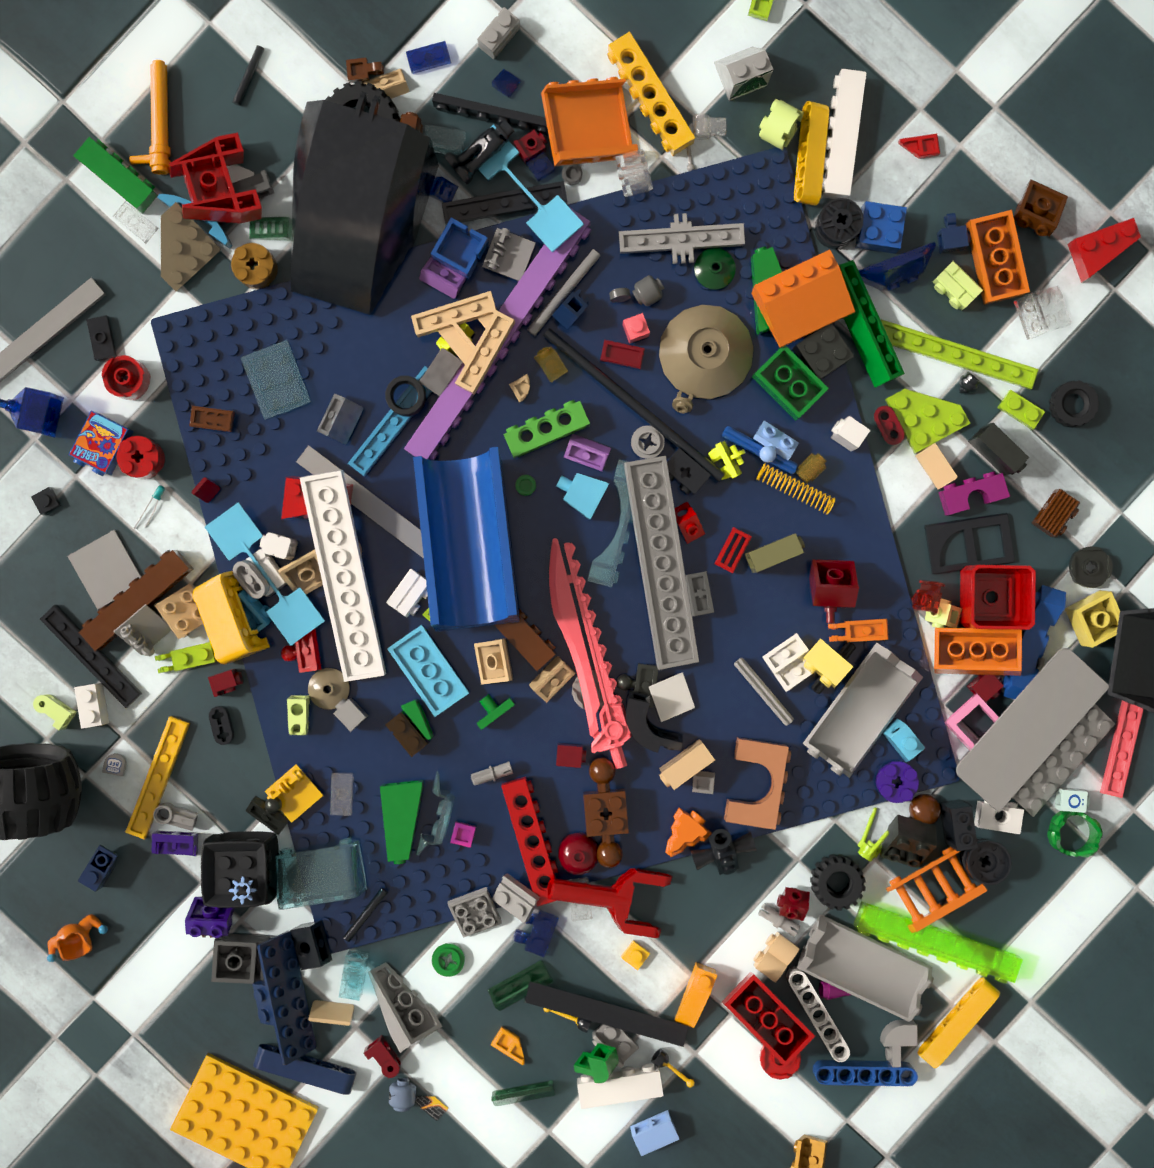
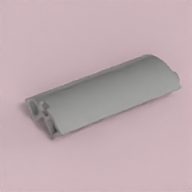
M876 643L803 742L809 748L807 752L816 759L820 756L832 765L830 769L839 776L845 774L850 778L922 680L923 676L897 658L891 651Z
M821 914L819 915L808 935L810 938L807 941V945L803 946L797 969L908 1022L915 1015L918 1016L922 1010V1004H920L921 994L926 988L929 989L934 980V977H932L933 967Z

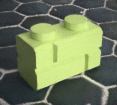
M954 261L932 281L935 284V290L941 295L945 294L950 299L949 303L955 309L959 308L961 311L983 291Z

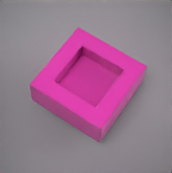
M456 821L450 843L471 848L476 826Z

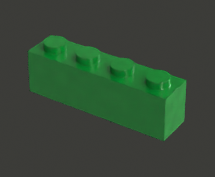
M88 137L73 156L143 214L158 197L153 191L155 186L146 179L141 181L138 178L139 173L130 165L128 168L122 165L124 160L113 152L110 155L106 151L108 147L99 139L95 142Z

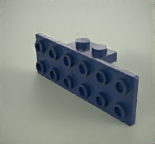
M286 931L257 946L264 981L259 980L252 984L258 1008V1017L262 1024L274 1026L283 1065L292 1063L317 1047L312 1022L309 1021V1008L290 931Z

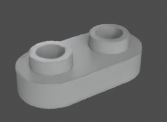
M242 560L234 565V577L252 598L258 599L268 593V582L251 561Z

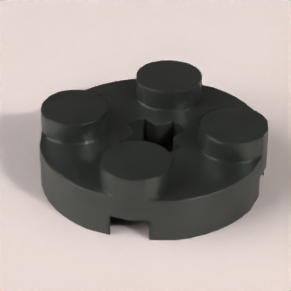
M1095 546L1083 547L1074 552L1069 562V572L1073 582L1086 588H1096L1103 585L1110 578L1113 571V563L1110 556L1102 551L1101 548ZM1089 561H1091L1092 565H1095L1092 573H1089V570L1086 569Z

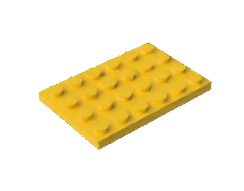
M208 1053L170 1130L247 1168H290L319 1107Z

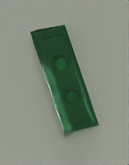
M538 961L488 989L492 1002L498 1011L525 998L530 981L545 986L553 982L543 961Z
M552 1080L495 1090L492 1092L491 1101L494 1106H502L555 1096L554 1083Z

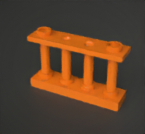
M949 847L942 851L943 856L903 879L898 876L889 881L891 885L885 889L887 892L896 889L912 916L911 920L913 923L907 925L911 933L918 932L987 892L984 884L976 886L975 883L971 882L955 855L960 851ZM946 859H949L965 886V892L961 895L954 893L938 866L939 863ZM929 869L932 870L948 897L946 898L948 902L942 906L940 903L937 904L920 875ZM911 879H914L930 907V913L925 916L919 913L903 886L904 883Z

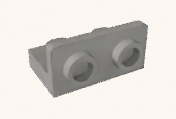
M601 1024L592 1032L594 1039L592 1042L595 1046L599 1043L616 1047L619 1059L618 1066L620 1068L639 1049V1046L624 1030Z

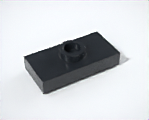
M105 315L86 319L94 359L99 361L117 357L109 316Z

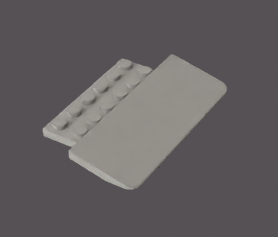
M1067 648L1058 650L956 767L958 777L996 811L1000 812L1012 798L1029 815L1034 817L1115 725L1095 704L1108 690L1109 685L1071 650Z

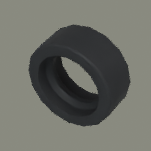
M399 376L388 384L385 391V400L389 408L396 414L413 416L424 407L426 392L423 385L416 378ZM402 384H410L418 392L417 402L410 408H401L394 401V391Z

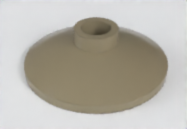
M324 668L317 671L311 677L308 684L310 699L316 706L322 709H335V706L342 699L347 700L350 692L349 682H344L342 672L334 668ZM326 685L331 687L330 693L324 691Z

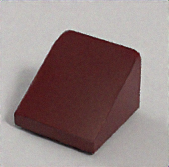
M204 477L192 490V494L202 501L209 503L221 488L210 478Z

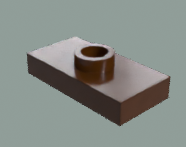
M192 406L189 426L232 432L235 412Z

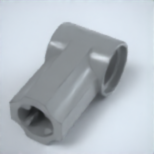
M163 803L155 809L153 817L159 824H169L193 831L198 813L176 807L171 803ZM167 809L170 814L169 818L162 817L160 810Z

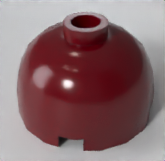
M584 832L567 835L561 841L558 848V858L562 867L574 875H583L590 872L598 862L597 842L592 837H587V834Z

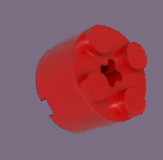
M126 355L108 360L101 373L106 390L112 395L125 400L139 399L145 394L150 384L151 376L145 365ZM125 375L128 376L127 381L123 379Z
M132 436L119 444L117 463L120 470L128 476L138 479H150L156 476L163 468L165 455L163 449L155 441L143 436ZM142 454L144 458L139 461L138 457Z

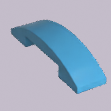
M159 194L157 197L169 207L175 202L181 208L183 204L192 203L175 195ZM203 220L212 226L209 234L231 249V241L217 221Z

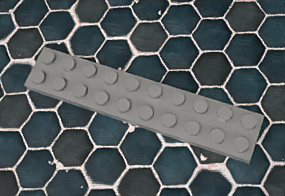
M666 456L625 462L624 469L657 668L661 670L699 662Z

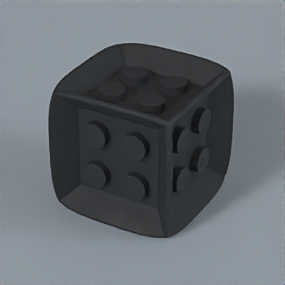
M263 831L226 832L213 834L204 840L201 851V893L205 906L217 908L256 907L270 904L277 897L279 886V845L276 833ZM242 876L245 877V882L253 880L251 887L257 889V891L250 894L253 900H249L246 897L244 904H241V899L238 898L233 901L234 892H229V889L235 887L232 881L236 880L240 883ZM240 885L238 886V888L240 889L238 892L239 895L248 894L246 892V889L248 888L246 885H244L243 887H241Z

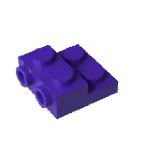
M194 897L185 918L186 935L192 937L211 935L214 938L228 936L235 908L205 906L202 897Z

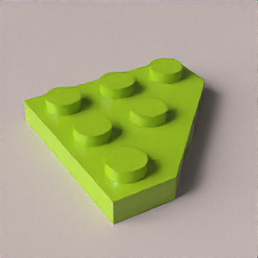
M903 389L885 399L888 406L895 411L914 454L971 424L961 405L908 389Z

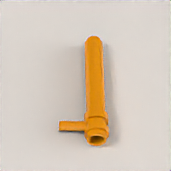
M153 60L150 65L152 145L149 147L150 155L130 156L129 161L131 165L150 163L153 174L166 175L169 174V163H171L169 160L171 149L168 146L167 65H165L163 60Z

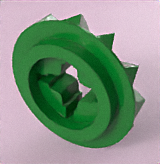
M445 943L438 946L433 952L432 966L442 976H454L464 966L465 956L462 949L455 944ZM452 952L451 959L454 960V962H450L449 965L447 964V967H445V959H443V956L447 957L448 954Z

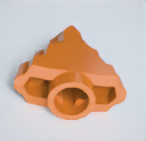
M678 808L673 816L675 821L671 826L672 835L667 841L665 853L673 857L681 853L687 846H695L699 841H705L712 834L703 825L706 820L694 810L689 814L683 809Z

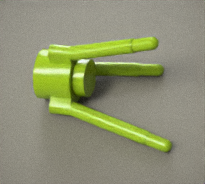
M876 807L873 808L862 839L858 843L860 847L858 853L869 862L877 858L881 852L882 842L890 833L886 831L876 843L870 840L867 843L865 842L877 812Z

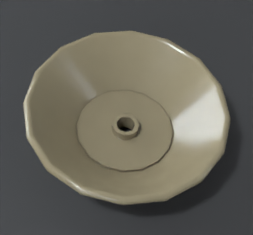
M699 305L683 310L669 322L661 336L659 358L665 376L676 389L687 395L692 394L694 398L713 399L729 394L743 383L752 366L754 347L749 330L737 315L721 306ZM705 346H709L711 348L710 353H706L704 351Z

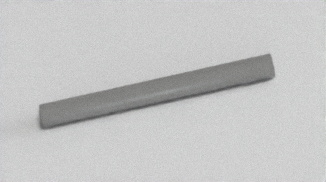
M592 249L527 330L532 335L536 336L599 259L600 254Z

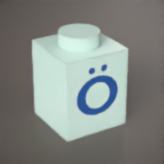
M1059 788L1056 791V809L1086 813V809L1090 804L1087 791L1071 788Z

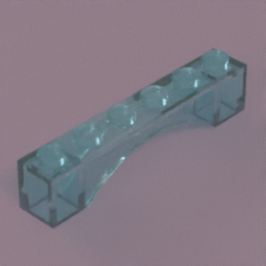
M620 459L618 460L613 479L620 500L621 514L619 526L610 545L600 556L592 561L587 580L608 587H612L613 583L617 584L620 573L616 571L618 563L622 564L625 554L621 549L623 543L627 544L630 532L626 531L628 523H633L624 463L628 461Z

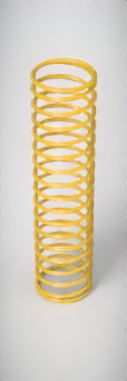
M766 463L763 464L756 478L758 481L760 480L764 471L767 469L764 479L762 481V483H764L766 477L772 470L767 482L768 485L771 478L776 472L775 478L771 485L772 487L775 481L777 480L778 476L781 474L775 489H777L780 482L785 476L784 482L780 489L781 491L785 483L789 479L788 485L784 491L785 494L787 489L794 480V483L788 496H790L792 490L798 483L793 498L795 497L799 488L802 486L801 492L797 498V500H799L801 494L807 487V490L801 502L804 501L806 495L811 490L810 496L806 502L807 505L811 496L816 491L810 507L813 505L815 499L820 494L818 502L815 506L816 509L820 500L825 495L819 511L821 510L825 501L829 498L827 506L823 511V513H825L827 509L826 515L829 514L836 501L835 497L831 499V496L829 495L826 498V493L822 495V491L818 492L817 489L813 491V487L809 488L808 484L804 487V482L800 484V480H798L795 483L796 478H793L792 480L791 476L787 478V473L784 474L782 477V471L778 474V469L774 471V467H772L769 470L770 466L767 465L765 467Z

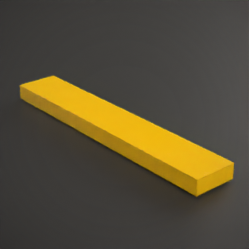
M169 716L126 833L144 840L147 839L154 820V811L159 807L188 731L189 722Z

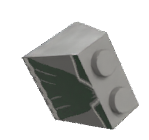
M753 46L714 61L729 101L766 87L773 72V67L766 50Z

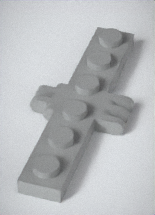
M682 213V222H679L678 214H674V222L670 223V228L619 231L620 254L672 251L673 264H677L678 255L681 257V264L686 263L685 255H689V263H694L693 249L744 246V223L692 227L691 221H687V213Z

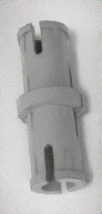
M764 903L761 908L768 913L759 910V916L773 923L774 927H780L793 937L797 934L790 927L799 931V924L787 917L780 916L777 911L767 906V904Z

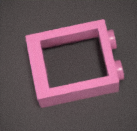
M978 694L973 695L944 721L945 725L969 750L973 748L974 744L956 724L977 705L994 723L999 718Z

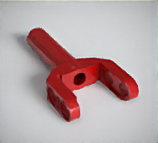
M631 868L622 874L611 887L552 878L547 886V896L551 900L607 908L611 918L624 934L659 938L661 928L653 926L648 922L627 920L635 887L633 882L665 887L671 885L672 876L661 872Z

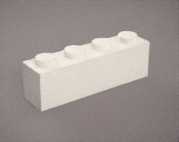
M646 1064L638 1069L626 1067L622 1071L612 1072L604 1083H594L593 1076L585 1074L581 1075V1078H577L581 1109L663 1096L660 1070L654 1064Z

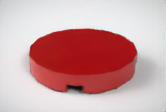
M764 1045L760 1050L759 1059L761 1067L765 1073L774 1079H788L800 1068V1053L785 1067Z

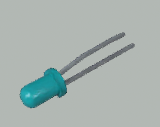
M161 485L157 487L150 500L151 502L153 498L157 499L151 517L156 510L158 500H161V496L165 491V488ZM147 507L145 508L144 512L142 513L141 517L139 518L138 522L136 523L134 529L136 528L137 524L139 523L140 519L142 518L143 514L145 513Z

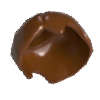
M920 794L912 799L909 805V813L912 819L933 824L937 822L941 814V808L936 798L930 794Z

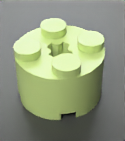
M775 99L770 108L772 112L769 117L765 116L759 128H761L759 136L764 141L784 150V147H787L798 129L796 122L797 120L801 122L804 112L782 100Z

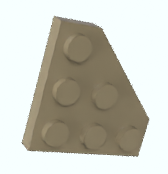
M175 202L161 215V277L175 291H178L221 249L193 219L183 218L182 208Z

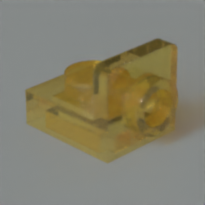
M552 347L541 349L537 356L534 357L550 382L568 372L559 355Z

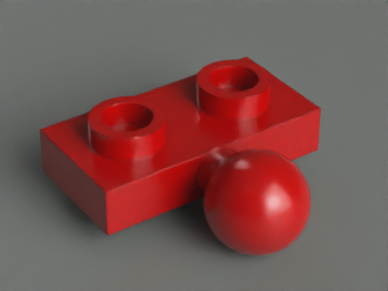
M313 629L295 643V647L286 645L281 650V657L285 661L291 662L297 657L299 673L321 670L316 629Z

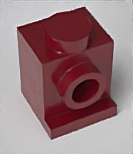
M535 129L513 142L525 165L546 152L545 144H547V141L541 132L537 134ZM534 141L535 145L533 147L528 146V143Z
M236 669L208 677L214 697L223 695L222 690L226 694L235 691V686L243 684L242 675Z

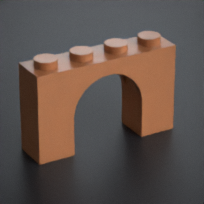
M737 737L734 758L765 766L771 775V788L764 798L755 802L727 798L724 815L726 822L776 830V825H779L781 821V812H778L779 805L783 804L785 795L782 792L783 783L786 784L788 771H785L786 763H789L791 759V751L788 750L789 747L787 745Z

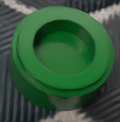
M522 475L516 480L515 487L519 494L529 496L536 490V482L533 477Z

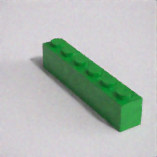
M854 260L839 265L855 309V313L844 317V321L876 388L905 373Z

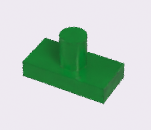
M488 694L479 701L488 714L476 724L481 730L513 707L515 702L510 697L498 706Z

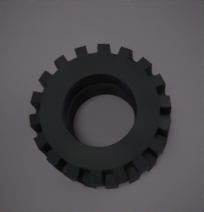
M831 854L829 858H821L822 862H817L815 870L812 869L810 883L812 884L811 889L814 895L824 906L826 905L832 910L836 908L837 911H842V908L850 909L851 904L857 905L858 902L856 900L858 898L862 899L863 895L861 893L866 889L864 886L866 880L862 870L850 858L840 854L838 856ZM838 871L847 873L849 882L843 891L838 893L828 891L827 880L831 874Z

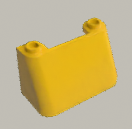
M233 571L221 573L193 590V600L198 607L214 651V657L223 665L270 648L267 638L260 639L256 635L258 634L257 629L251 631L237 593L242 590V587H238L239 582L234 577Z

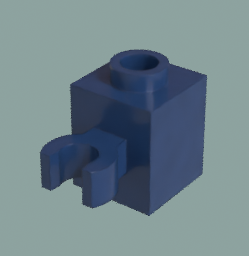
M955 213L946 214L944 216L946 228H942L937 233L939 254L963 251L971 243L970 232L967 231L966 225L956 227Z
M580 289L575 293L572 292L552 315L566 329L589 306L587 304L589 297L585 300L579 297Z

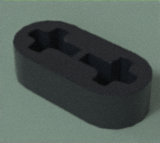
M224 706L212 708L209 712V721L213 737L218 744L226 745L234 739V730L229 711ZM217 710L220 713H224V716L221 717L222 724H220L219 718L214 717ZM222 726L224 732L229 733V736L226 737V741L224 740V738L219 737V734L222 733Z

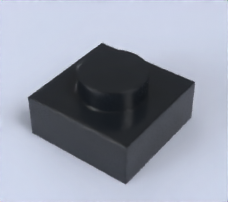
M48 487L31 496L40 515H45L61 506L52 487Z

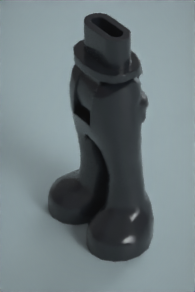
M506 120L499 125L494 124L496 129L491 127L480 134L461 154L455 155L447 152L444 155V158L466 185L472 181L474 174L487 160L501 151L504 144L509 141L508 137L515 132Z

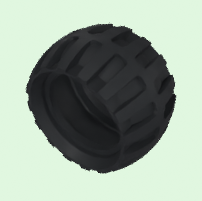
M46 743L11 744L0 747V840H23L43 837L63 831L64 828L70 827L73 824L80 807L82 783L77 762L70 749Z

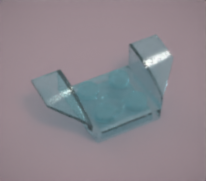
M436 771L432 792L445 799L441 800L438 806L437 815H440V819L434 823L431 834L433 836L420 834L416 855L418 856L428 844L438 845L443 843L456 798L449 791L440 789L439 771Z

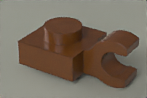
M367 58L346 60L349 83L370 81V74L384 75L382 62L368 63Z

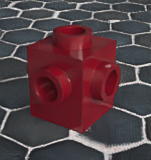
M785 887L783 894H779L777 899V906L780 907L779 915L788 919L804 921L809 910L810 892Z

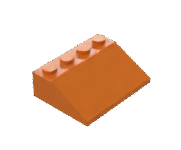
M831 250L754 285L751 293L779 348L855 313L840 267Z

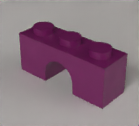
M993 471L983 474L984 479L976 481V478L973 477L963 480L964 485L956 486V483L943 486L944 491L938 493L945 516L970 509L968 496L972 491H977L982 495L984 504L1010 497L1003 473L996 475V472Z

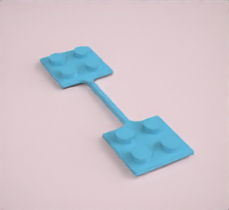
M508 141L501 148V151L494 154L478 170L488 181L499 171H506L538 207V212L526 222L527 225L553 253L576 233L584 223L558 195L546 205L539 204L508 169L509 162L520 154Z
M239 502L205 526V529L229 561L241 552H246L276 592L279 602L266 611V613L290 646L325 621L301 587L288 596L282 595L253 556L250 547L262 538L263 535Z

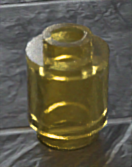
M811 453L798 466L799 469L796 471V474L807 484L810 481L813 482L827 468L825 466L827 461L819 453L816 455Z

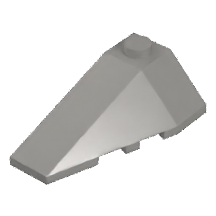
M386 962L368 972L387 1028L400 1053L442 1027L433 1009L428 1004H424L417 997L418 994L414 990L411 991L403 983V979Z

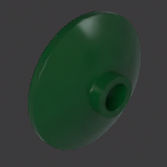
M711 248L705 250L698 256L694 265V273L698 282L711 290L726 287L735 276L736 266L734 259L723 249ZM712 265H719V270H713Z

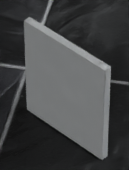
M115 530L110 531L108 534L68 556L97 610L113 602L114 596L119 592H125L129 589V583L135 578H141L139 571Z

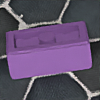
M432 257L422 268L419 277L421 281L453 299L456 298L467 279L433 260Z
M572 434L564 458L603 472L611 448Z

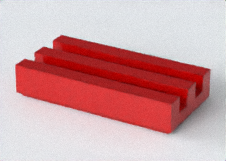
M733 527L714 564L733 574L752 536ZM737 533L738 536L725 562L721 563L733 536ZM741 538H746L732 566H727Z

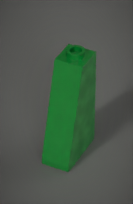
M766 246L755 250V254L751 257L753 288L754 285L782 272L773 247L768 249ZM754 300L756 333L760 335L771 330Z
M424 780L387 783L380 786L388 862L393 861L394 864H403L411 857Z

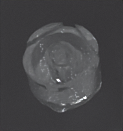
M643 149L615 156L624 197L653 190L649 167Z

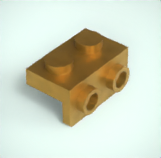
M805 1134L801 1136L794 1144L796 1157L792 1162L791 1168H824L828 1141Z

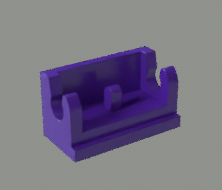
M157 830L152 833V853L197 856L199 833Z

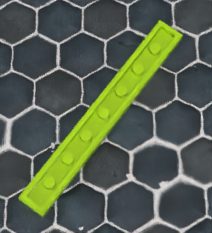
M881 319L889 340L894 347L1029 390L1033 389L1039 369Z

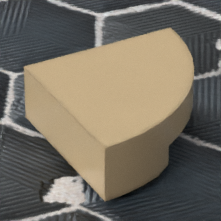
M527 374L509 384L519 403L527 397L530 390V381Z

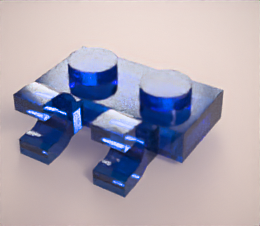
M539 910L537 915L531 914L526 922L527 924H533L530 935L516 929L513 941L526 944L525 951L544 957L559 917Z

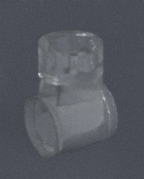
M709 114L693 115L692 133L695 139L705 140L711 138V136H725L726 117L711 118Z

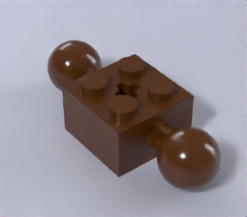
M597 758L589 767V775L597 783L598 791L583 792L587 837L602 836V843L597 848V860L602 866L613 868L621 862L623 857L622 848L615 842L614 835L629 833L626 795L624 788L610 789V782L613 780L616 772L613 762L607 758ZM603 808H608V811L611 812L607 817L600 814V812H603Z

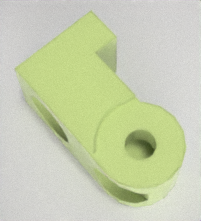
M50 694L37 696L33 701V707L37 712L45 713L55 720L52 726L57 730L66 729L77 713Z
M291 695L287 699L290 735H308L309 695Z

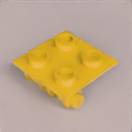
M297 764L265 791L268 795L267 799H275L277 797L281 800V811L291 823L323 796Z

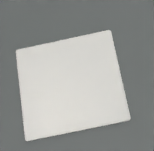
M683 673L649 686L661 722L695 708Z

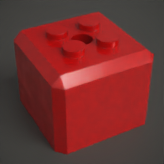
M965 566L960 571V608H962L960 623L965 628L1030 630L1035 625L1036 571L1031 566ZM989 591L994 592L996 595V600L993 603H989L986 600V594Z

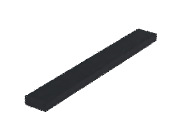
M531 981L529 982L524 1003L684 1047L688 1026Z

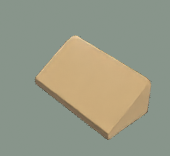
M402 69L370 79V81L362 82L363 84L371 83L376 88H381L391 99L409 92Z
M936 443L915 455L937 490L958 478Z
M557 656L529 686L547 703L576 673Z
M314 1000L309 1021L349 1026L353 1020L354 1005Z

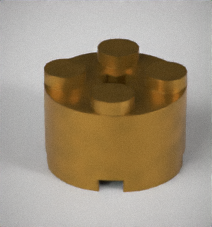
M247 243L235 249L231 267L236 278L251 289H262L269 286L276 278L278 272L277 262L273 255L264 246L257 243ZM254 263H257L258 266H255L253 270L251 267L254 266Z

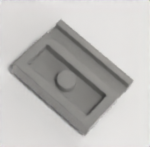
M507 873L503 875L502 882L499 883L492 900L521 922L526 923L540 897Z

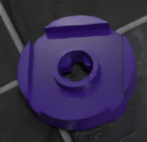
M902 761L889 762L884 767H881L876 775V787L879 793L892 803L910 801L918 790L919 779L917 772L910 765ZM897 776H900L902 785H899L898 788H895V784L892 783V780H895Z

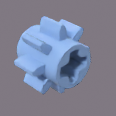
M242 876L240 883L236 880L232 881L235 887L229 889V892H234L233 901L238 898L241 899V904H244L246 897L249 900H253L250 894L257 891L256 888L251 887L253 880L245 882V877ZM239 885L241 887H243L244 885L248 887L246 889V892L248 893L247 895L238 894L240 890L238 888Z

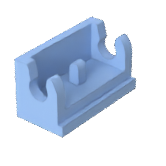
M668 1110L630 1126L632 1137L641 1156L679 1140L676 1127Z

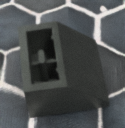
M897 815L888 826L887 831L890 833L883 842L880 857L919 868L937 847L936 826Z

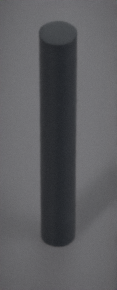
M259 45L255 48L233 99V103L238 106L241 105L264 52V48Z
M381 887L343 936L346 941H351L386 896L387 890Z

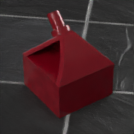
M812 559L809 580L813 606L824 608L826 623H835L837 608H853L856 606L859 586L854 561Z

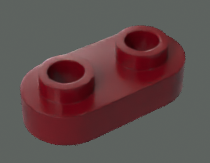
M890 406L877 408L874 413V420L884 440L890 445L901 443L905 437V431L893 408ZM883 412H887L889 414V418L887 420L882 419L881 414ZM893 430L898 432L897 438L891 437L890 434Z

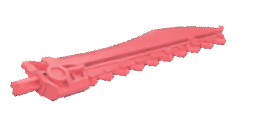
M554 538L552 540L549 565L551 604L553 615L563 633L576 667L590 736L594 738L591 743L592 753L610 749L615 769L628 766L622 745L632 737L626 721L625 708L623 703H621V697L613 694L617 682L614 678L608 677L612 665L609 662L603 661L607 648L603 644H598L601 631L598 627H593L596 614L593 610L587 609L591 597L588 594L582 593L586 581L583 577L577 576L581 564L578 560L572 559L576 547L572 543H564L571 575H567L558 539ZM570 583L574 584L598 682L600 685L604 701V705L599 713L602 728L601 732L598 731L599 727L596 717V712L600 706V702L594 678L592 675L583 635L581 632L572 592L570 589Z

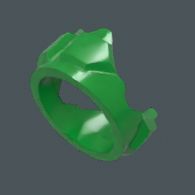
M1060 811L1055 814L1050 821L1047 832L1049 843L1054 849L1065 855L1081 856L1084 858L1090 857L1098 851L1100 839L1103 835L1101 825L1096 819L1090 818L1083 812ZM1079 815L1085 819L1089 826V838L1081 848L1072 851L1065 850L1060 844V829L1070 816Z

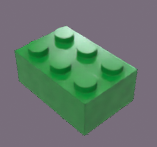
M787 346L781 347L752 376L795 421L829 389Z

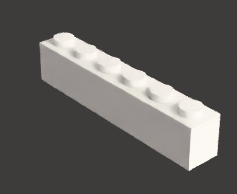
M841 69L839 75H835L833 88L836 89V96H832L831 109H834L833 117L830 116L828 122V129H831L830 137H827L826 141L828 157H825L824 170L826 172L822 183V198L837 199L849 198L866 72Z

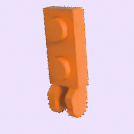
M887 619L844 621V623L828 624L829 629L845 628V636L833 635L829 637V642L889 640Z

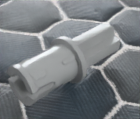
M508 761L471 774V779L474 785L491 780L495 782L498 778L512 775L513 771Z

